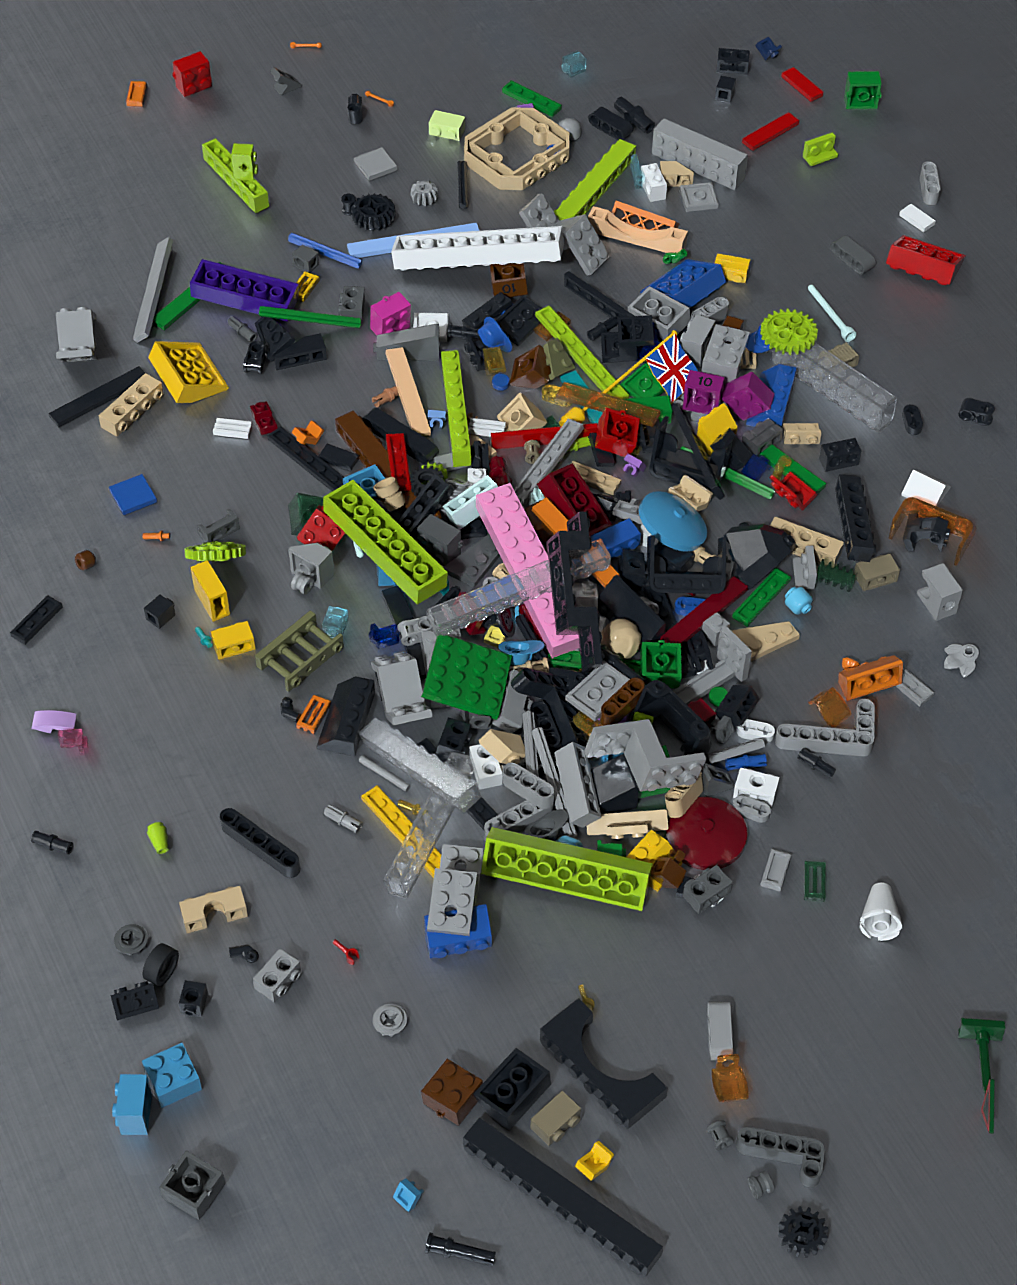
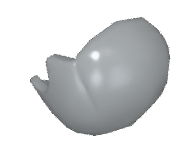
M565 118L558 123L559 126L569 132V141L576 140L581 136V126L577 120Z

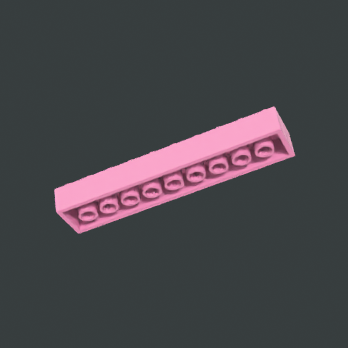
M511 483L477 494L476 509L551 658L580 648L578 635H556L548 555Z

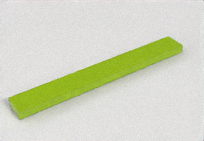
M550 305L535 312L536 318L555 339L558 338L565 351L602 392L616 381ZM619 383L605 394L614 406L617 399H629V394Z

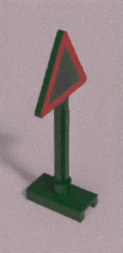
M961 1018L958 1038L976 1039L978 1044L982 1088L985 1094L981 1112L988 1133L994 1134L995 1080L991 1079L988 1044L989 1040L1002 1041L1005 1032V1021Z

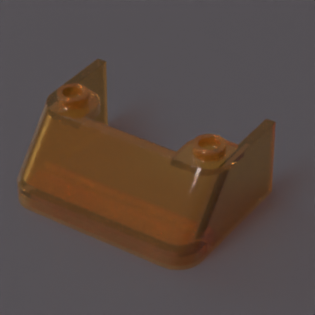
M906 498L892 520L889 539H893L905 516H909V513H918L919 518L941 517L949 521L947 528L951 529L950 533L963 538L958 546L954 565L957 566L975 535V523L917 498Z

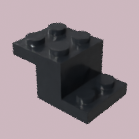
M652 315L617 317L618 332L601 333L602 363L637 361L636 346L654 345Z

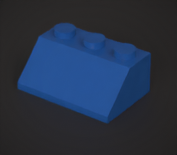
M486 904L473 906L470 936L427 932L429 915L424 916L425 939L430 958H443L446 955L455 953L464 954L467 951L484 950L492 946V935ZM457 910L447 911L445 914L448 917H453L457 914Z

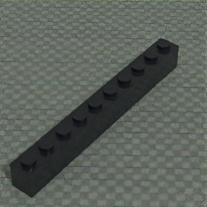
M478 1118L464 1135L463 1147L469 1155H476L489 1169L494 1168L500 1172L503 1179L508 1182H514L524 1194L532 1195L541 1206L552 1209L559 1219L567 1220L573 1224L576 1231L590 1236L597 1246H604L608 1249L614 1258L628 1263L635 1273H642L647 1276L662 1256V1245L481 1118Z

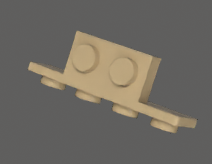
M666 809L601 814L602 818L587 825V835L607 834V836L611 835L612 839L624 838V834H632V837H644V833H648L650 830H668V817Z

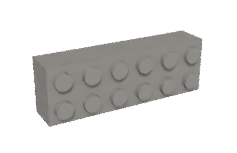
M663 119L654 128L653 155L667 161H677L694 173L733 190H736L745 180L748 154L666 119Z

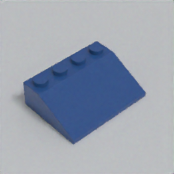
M686 259L642 289L640 293H643L650 286L690 308L697 305V302L707 298L713 291L720 289V286L726 283L721 264Z

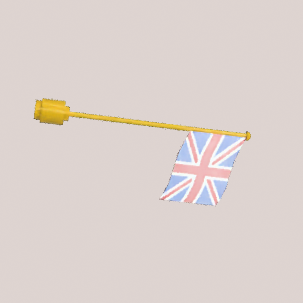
M673 330L672 334L583 409L573 407L561 417L559 421L560 426H563L567 419L583 423L585 421V411L645 360L653 376L665 390L667 396L669 395L670 403L672 404L684 394L689 370L698 371L682 349L676 337L677 331Z

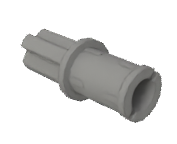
M328 805L325 808L324 815L337 822L338 826H344L356 834L360 830L353 825L362 828L363 822L351 817L347 811L343 812L332 805Z

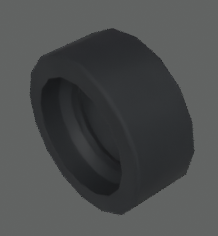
M164 943L158 944L145 961L142 972L143 978L157 986L164 985L177 966L179 959L178 950Z

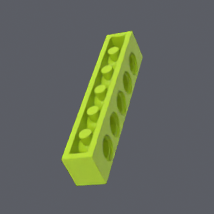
M216 138L202 144L204 160L254 213L269 207L268 192L255 178L254 181L234 180L231 154Z

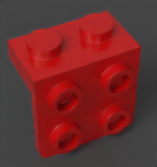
M791 471L781 481L773 475L769 477L772 481L771 486L776 489L775 492L780 497H785L788 500L787 502L795 509L798 507L803 511L817 496L814 490Z
M319 505L298 534L297 539L303 544L318 543L333 551L345 532L323 511V506Z

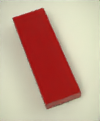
M792 67L782 72L781 77L810 102L823 97L824 92L796 68Z

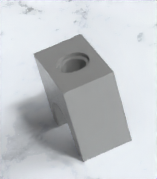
M942 563L923 570L922 576L928 586L918 589L917 595L933 618L937 621L956 614L963 590L947 567Z

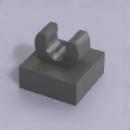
M723 716L720 721L713 719L709 724L711 727H714L711 732L716 736L717 742L725 744L735 732L732 720L727 716Z

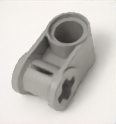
M423 616L399 623L397 628L402 635V644L410 646L420 643L421 631L435 630L433 618Z

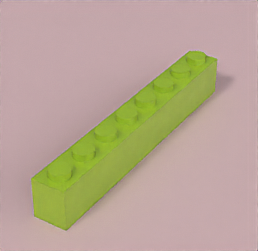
M621 139L613 144L610 150L603 155L602 159L595 164L594 168L587 173L586 177L578 183V186L570 192L566 200L562 201L558 209L553 211L558 220L583 214L586 215L635 159L636 145Z
M458 350L442 351V374L453 467L471 466V449Z

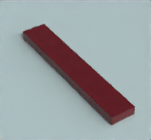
M733 576L725 583V588L721 593L710 595L663 634L660 640H664L665 643H680L682 646L702 629L705 620L716 612L718 614L723 612L748 590V586Z

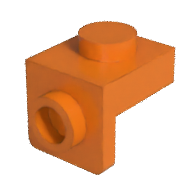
M311 420L306 429L295 427L292 434L297 437L296 440L301 444L316 445L324 429Z

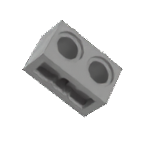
M279 949L253 978L254 989L275 1002L279 997H283L288 986L300 977V961ZM284 967H289L288 970H281ZM269 983H276L273 986L268 985Z

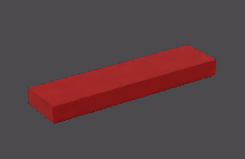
M788 112L742 138V143L754 151L799 125V119Z
M404 433L386 434L390 475L396 479L399 485L398 491H411Z

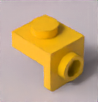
M600 1141L594 1143L591 1151L577 1161L575 1167L592 1181L608 1169L614 1154Z

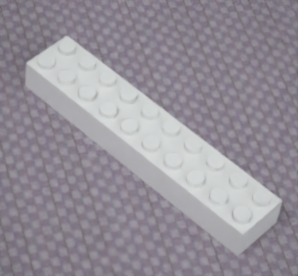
M562 226L400 235L396 237L391 253L394 270L400 269L402 271L414 268L421 270L431 267L438 269L441 267L455 268L457 266L505 265L507 263L556 262L561 260L564 237Z

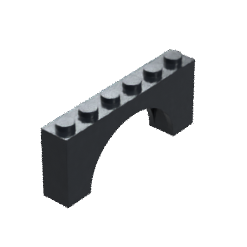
M578 998L540 1028V1042L546 1049L549 1048L554 1053L559 1063H564L569 1068L570 1074L583 1083L584 1088L589 1094H594L598 1098L600 1105L613 1114L618 1124L624 1125L629 1129L667 1097L668 1087L654 1073L642 1079L625 1081L609 1077L595 1068L587 1058L582 1046L583 1034L593 1022V1012Z

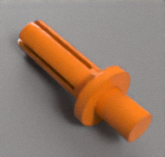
M161 530L159 533H143L142 537L143 539H159L163 541L164 539H170V533H164Z

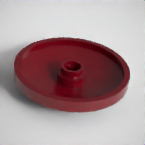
M698 797L683 816L668 818L666 840L674 851L681 850L686 854L682 860L685 865L699 870L711 869L716 865L722 869L734 863L743 853L747 841V827L742 815L729 803L712 797Z

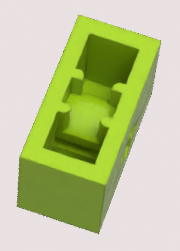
M234 143L231 153L234 180L254 181L255 174H258V164H255L257 152L254 151L253 144Z

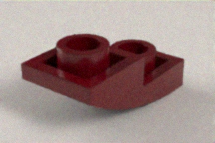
M267 401L258 402L250 406L254 421L261 435L272 433L278 428Z

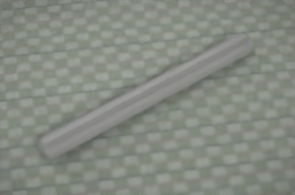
M535 728L532 730V735L547 782L554 788L556 810H564L568 814L563 789L543 728ZM568 819L566 824L562 826L564 835L576 838L575 826Z

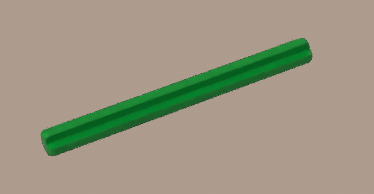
M260 306L259 316L351 328H360L361 326L360 318Z
M685 446L680 448V450L693 453L691 449ZM726 467L723 475L724 478L768 499L773 498L774 489Z

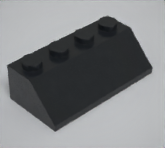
M615 575L599 595L597 608L599 613L610 622L615 619H626L637 626L642 636L638 650L640 652L642 642H658L665 632V622L618 575Z
M355 676L337 684L316 746L317 749L355 756L375 696L374 680Z

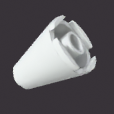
M876 883L872 886L860 919V929L868 938L873 936L878 937L879 941L891 940L897 937L902 929V920L892 888L886 883Z

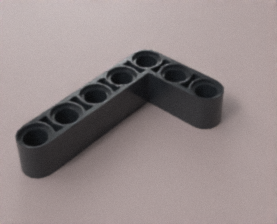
M523 668L511 680L512 688L520 694L543 699L544 703L548 706L560 735L562 748L571 742L586 747L588 739L574 706L568 705V701L565 700L568 691L563 680L554 674Z

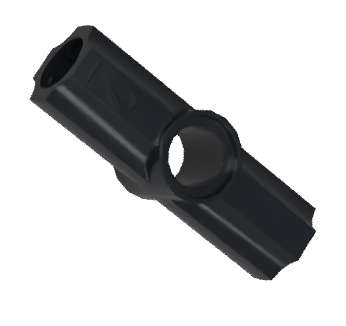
M622 96L617 98L614 108L624 116V119L631 124H635L644 133H650L655 127V122L645 115L643 108L639 105H632Z

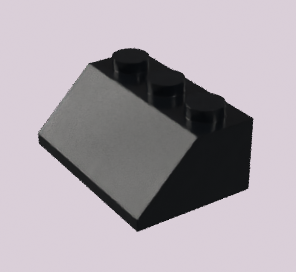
M515 1048L473 1093V1096L495 1122L510 1131L550 1087V1071Z

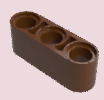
M631 678L601 706L600 722L603 726L618 724L636 707L645 685L641 679Z

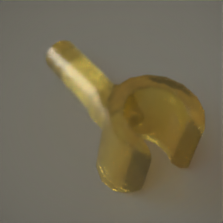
M579 985L578 989L582 1002L590 1004L593 1010L594 1001L587 997L583 985Z

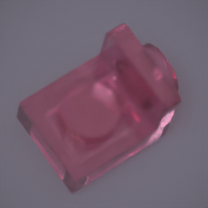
M82 729L58 730V740L61 748L78 747L80 755L85 754V748H88V738L83 735Z

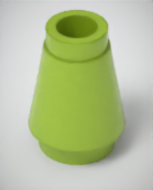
M162 822L150 824L147 827V835L157 854L168 852L166 826Z

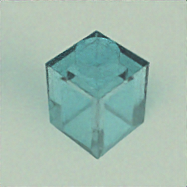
M577 50L562 57L561 68L570 78L586 71V58Z
M329 606L322 623L323 632L331 638L336 637L339 633L343 635L348 623L347 609Z

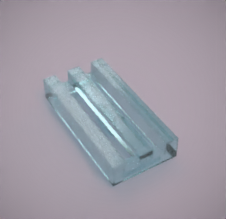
M634 154L631 156L630 168L635 188L640 189L642 188L643 175L638 156Z

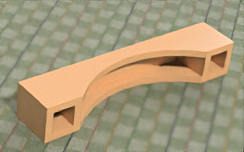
M593 206L588 215V220L598 235L665 253L679 252L681 249H685L687 245L688 231L674 227L663 230L640 229L623 222L609 210Z

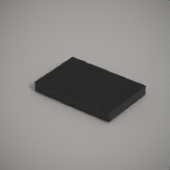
M522 295L496 321L509 340L519 346L542 324L536 318L535 312L543 308Z

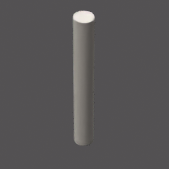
M364 755L359 758L361 764L405 792L410 789L408 783Z

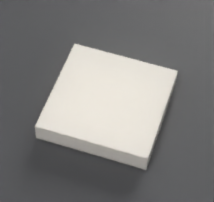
M414 313L413 328L439 324L440 342H447L449 313Z

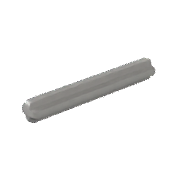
M528 710L522 714L526 770L539 777L537 748L532 735V730L535 729L534 713Z

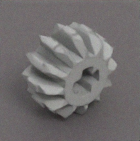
M423 179L422 182L417 181L416 184H412L410 196L413 203H417L418 206H432V203L436 202L438 190L435 183H431L430 180L425 182Z

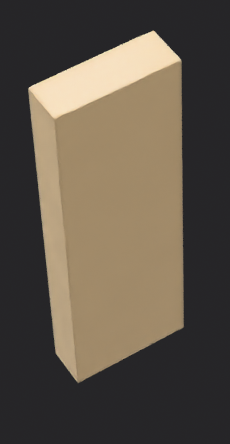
M572 461L581 477L586 481L587 486L614 496L621 485V479Z

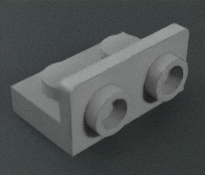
M806 546L805 552L801 554V557L792 559L795 587L814 589L817 577L813 546Z

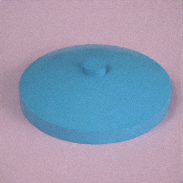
M657 491L647 494L640 503L639 516L643 525L651 535H655V538L664 545L687 552L701 547L706 540L707 527L703 518L693 506L682 498L667 492Z

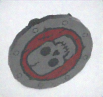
M501 600L497 603L496 612L493 606L487 607L486 611L490 619L484 620L485 627L498 625L506 638L512 637L515 632V620L510 605L505 600Z

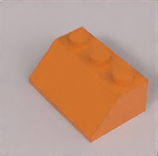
M894 655L885 656L876 661L865 662L860 666L846 668L839 672L838 683L846 700L849 701L902 684L903 662Z

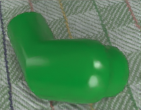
M681 249L679 252H668L662 260L665 264L678 263L687 256V251Z

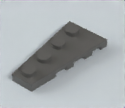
M488 534L443 568L448 572L449 576L475 588L500 555Z

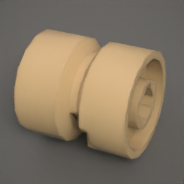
M394 477L385 478L375 484L373 489L377 497L381 498L380 501L385 505L388 512L400 508L406 502L402 491H398L399 485Z

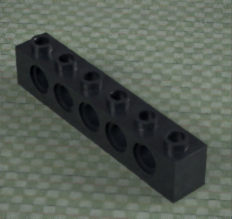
M839 474L835 485V494L847 558L853 561L870 562L872 555L876 553V544L873 542L874 533L871 532V520L868 517L869 508L866 507L867 498L864 496V485L861 483L860 477Z

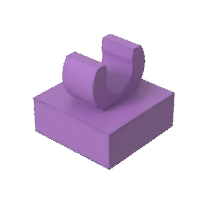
M628 453L624 458L628 464L624 466L623 470L627 473L630 468H633L631 473L633 477L637 476L638 470L644 472L647 467L641 460Z

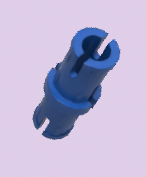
M744 754L742 757L725 759V767L727 771L740 768L766 767V755L747 756V754Z

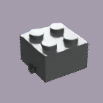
M432 514L418 526V544L440 565L446 566L461 555V547L464 542L461 540V531Z
M185 1151L176 1165L172 1164L170 1166L169 1174L159 1188L163 1199L200 1220L226 1183L222 1171Z

